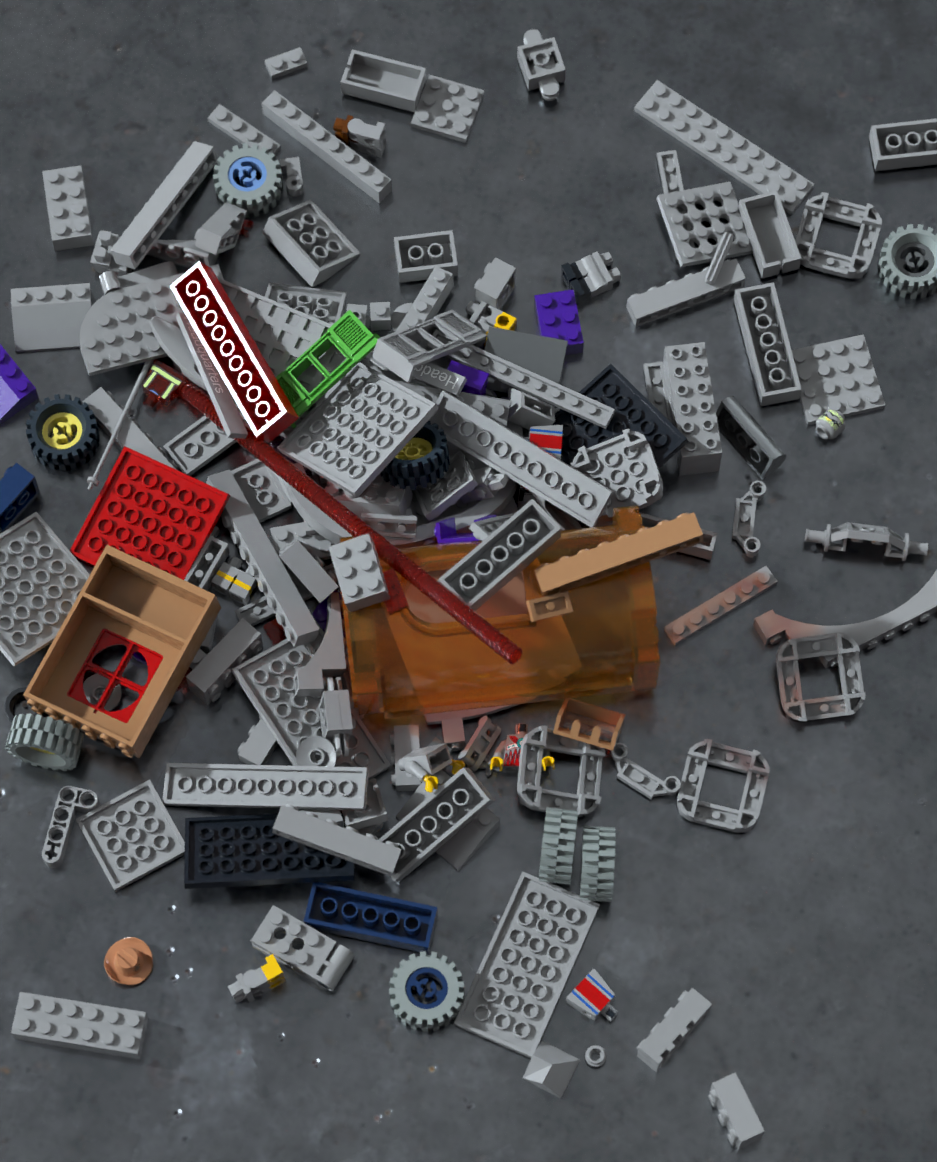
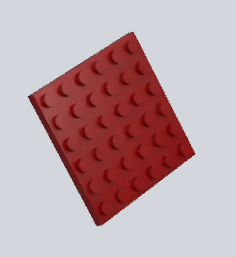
M124 446L70 552L74 557L95 566L106 545H109L184 580L210 537L230 495Z

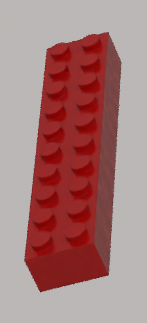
M199 261L170 285V288L255 436L269 443L298 420L299 417L214 271Z

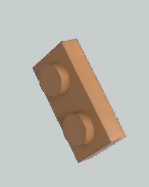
M568 591L526 601L531 622L573 612Z

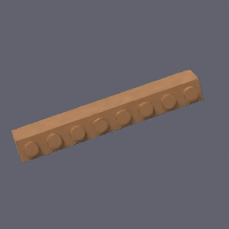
M683 513L674 520L661 521L652 528H641L635 534L622 535L610 543L602 542L596 548L590 550L583 549L577 555L561 557L552 564L544 563L538 566L534 573L542 596L545 597L575 589L704 542L703 533L695 513Z

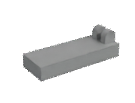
M361 513L360 535L369 533V535L416 538L417 516Z

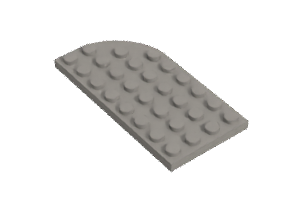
M219 264L209 266L214 271L218 280L219 278L223 279ZM185 273L111 291L91 306L81 325L79 343L89 376L168 356L158 343L152 331L150 321L152 317L158 316L180 328L176 316L178 313L185 312L170 285Z
M219 278V282L275 377L282 371L284 372L332 326V324ZM333 344L317 360L331 374L347 358ZM312 364L296 379L310 393L325 377ZM330 388V389H329L320 399H318L313 405H317V404L323 399V397H324L332 388Z

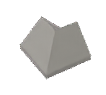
M542 1041L534 1052L523 1079L562 1098L580 1063V1059Z

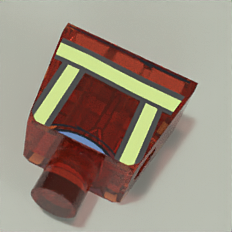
M155 359L142 386L144 394L147 395L143 402L144 406L150 410H153L157 403L168 407L189 386L188 378Z

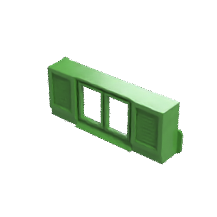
M348 310L321 338L284 372L282 371L275 377L298 417L375 348L378 338H381L376 333L372 334L351 310ZM334 344L347 359L330 374L317 359ZM313 364L324 375L325 379L309 393L296 378ZM295 423L291 424L294 429L297 427Z

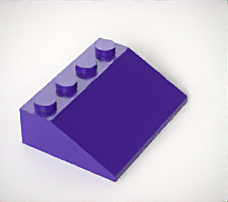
M0 344L1 425L37 400L39 396L35 386Z

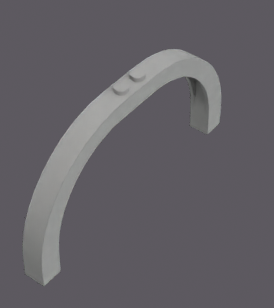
M508 420L507 428L523 437L521 426ZM295 463L282 467V479L294 507L316 532L336 544L362 536L360 535V526L340 518L320 501L309 483L303 465ZM509 478L506 486L501 488L495 497L483 499L462 513L416 526V538L370 535L374 541L377 554H406L423 549L429 550L436 545L443 544L437 542L434 528L437 522L455 517L457 534L473 533L469 527L474 520L488 515L498 516L509 504L519 484Z

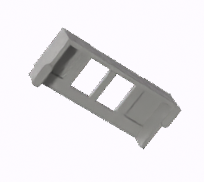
M449 310L418 325L378 338L370 361L382 370H391L406 382H410L416 367L470 345L483 349L487 335L454 310ZM438 329L455 341L444 344L432 335ZM426 339L438 348L426 351L416 343Z

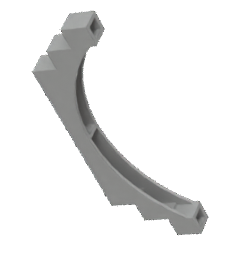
M937 570L925 586L910 600L895 610L872 620L840 626H823L790 620L775 614L772 609L756 617L753 626L765 646L769 643L772 645L782 640V637L787 641L809 636L844 633L854 639L860 651L865 648L871 649L878 644V641L884 638L889 640L896 635V632L900 630L906 631L912 628L914 623L918 621L924 622L931 617V614L937 612ZM837 654L818 656L825 669L830 666L832 668L838 666Z

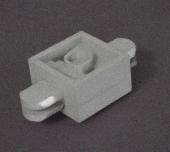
M528 30L524 34V45L519 46L517 49V59L528 91L539 88L542 97L545 100L552 101L559 95L558 83L565 81L566 69L555 37L543 40L538 30Z
M341 677L335 678V690L333 678H327V691H323L319 703L322 737L328 739L334 745L336 757L341 755V745L343 756L348 757V741L350 736H353L356 720L355 716H351L353 697H349V690H342Z

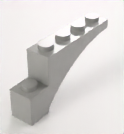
M332 592L327 599L326 628L318 650L302 670L296 671L294 676L295 697L320 696L323 689H326V677L343 676L345 670L349 667L348 657H345L344 651L347 648V640L343 638L345 620L341 619L343 601L339 600V592Z

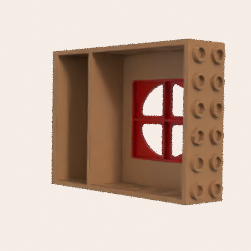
M106 545L23 694L27 704L31 706L32 711L40 715L45 713L50 715L49 717H52L53 720H61L66 724L73 725V728H78L85 732V736L96 741L98 738L104 741L103 744L111 749L117 747L122 750L121 753L130 758L133 755L140 758L221 609L216 595ZM115 645L127 647L118 667L113 672L92 662L99 652ZM135 652H139L144 656L148 666V679L144 686H140L122 677ZM88 670L109 679V683L97 704H91L84 693V674ZM116 685H122L139 693L138 699L122 710L109 712L104 709Z

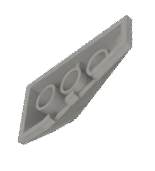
M157 240L147 253V255L172 261L175 264L190 269L199 261L207 266H213L219 254L215 255L194 246L196 240Z

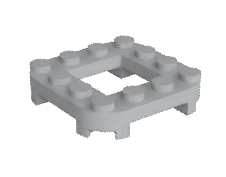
M821 192V195L814 196L810 200L808 199L795 239L801 256L800 264L810 269L849 279L862 278L870 268L881 229L882 218L869 203L866 206L828 197L829 193ZM823 217L860 227L852 257L814 248Z
M832 633L790 639L778 647L776 667L782 708L788 717L798 721H808L852 715L860 709L865 700L866 693L863 688L859 658L860 649L853 638L844 633ZM837 654L842 695L803 700L797 659Z
M545 725L531 730L525 735L521 743L517 782L519 802L529 809L546 812L547 807L578 811V817L585 816L595 810L602 798L599 796L605 748L554 734V729L548 728ZM543 750L580 756L577 794L542 789L540 777Z
M705 739L696 743L689 749L678 792L677 807L679 814L691 822L737 833L750 831L758 821L769 777L770 766L766 759L757 750L753 749V752L730 747L714 743L712 739ZM707 764L747 773L739 810L698 800Z

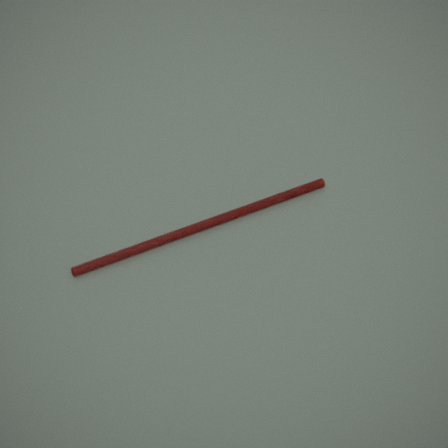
M184 381L178 388V394L225 432L210 396L191 381ZM247 426L245 428L248 435L245 439L233 438L353 537L356 538L369 533L374 541L378 557L446 611L447 614L463 625L464 628L468 629L469 632H472L473 635L489 646L490 649L494 650L507 663L515 664L520 660L523 650L517 644L509 640L507 636L487 622L486 619L466 605L465 602L461 601L460 598H457L444 585L440 584L439 581L419 567L418 564H415L414 561L310 479L293 463L279 454L267 442L257 438L254 432Z

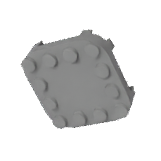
M625 429L622 430V435L587 449L585 446L577 449L579 452L574 457L573 462L570 463L571 467L614 492L597 523L612 521L650 506L663 496V481L652 448L645 436L639 432Z

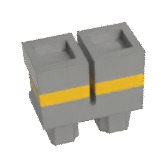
M233 556L228 563L224 562L212 579V588L228 597L230 595V598L247 605L253 589L257 586V581L250 574L249 566L245 572L239 570L243 561Z

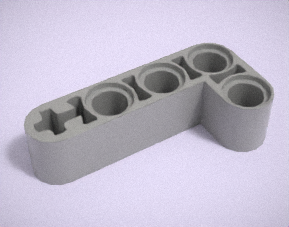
M168 261L120 277L117 276L115 271H106L99 276V280L105 295L117 289L177 275L178 272L175 263Z
M65 786L60 790L42 850V858L49 868H58L62 864L77 812L88 813L100 806L95 792L73 786ZM73 794L74 798L71 801H65V796ZM87 799L95 800L90 806L84 805ZM62 814L69 815L65 821H60L59 817ZM58 833L63 834L62 839L58 841L53 840L54 835ZM55 852L56 857H53L52 860H50L49 856H53V853Z

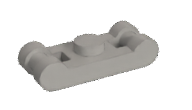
M483 716L479 720V726L465 749L457 757L458 760L466 763L467 768H470L472 772H475L480 767L501 732V727L491 723V719L487 716ZM473 753H475L476 755H475V757L472 759V758H471V755H472Z

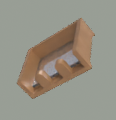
M566 697L557 715L553 733L613 751L621 734L626 714Z

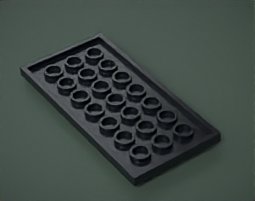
M340 810V813L343 818L344 828H346V823L342 814V810ZM278 813L185 818V889L354 881V863L272 833Z

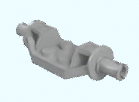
M847 522L832 529L831 524H827L824 531L806 529L805 542L823 543L824 552H828V549L845 551L847 538H851L853 542L861 543L863 540H870L872 544L883 545L886 542L885 555L901 557L903 561H906L909 553L925 556L928 553V543L912 542L909 539V533H905L903 538L890 528L884 526ZM842 539V544L830 543ZM891 544L902 550H890Z

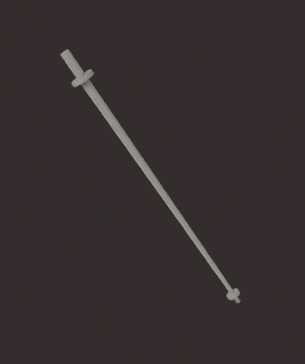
M153 360L145 362L93 477H88L87 479L89 484L88 490H91L93 486H98L99 481L97 477Z

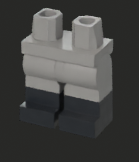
M598 251L579 261L561 265V274L570 290H574L577 304L589 300L606 290L613 289V283L621 279V274L617 267L609 271L606 268L613 264V259L609 252L599 255Z

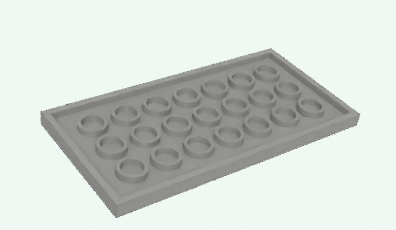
M285 639L232 668V674L293 766H298L296 752L300 743L311 736H322L319 703L323 691H327V678L331 677H326V689H323L320 696L295 697L294 676L296 671L302 670L316 652L310 643L294 648L291 641ZM351 709V716H355L356 728L353 729V736H350L348 741L349 756H343L341 745V755L337 757L335 767H367L369 769V780L389 769L391 764L355 710ZM317 752L316 758L319 760L322 758V755Z
M522 871L454 1025L532 1058L539 1046L600 904L594 901L580 900V895L549 882L539 881V878Z

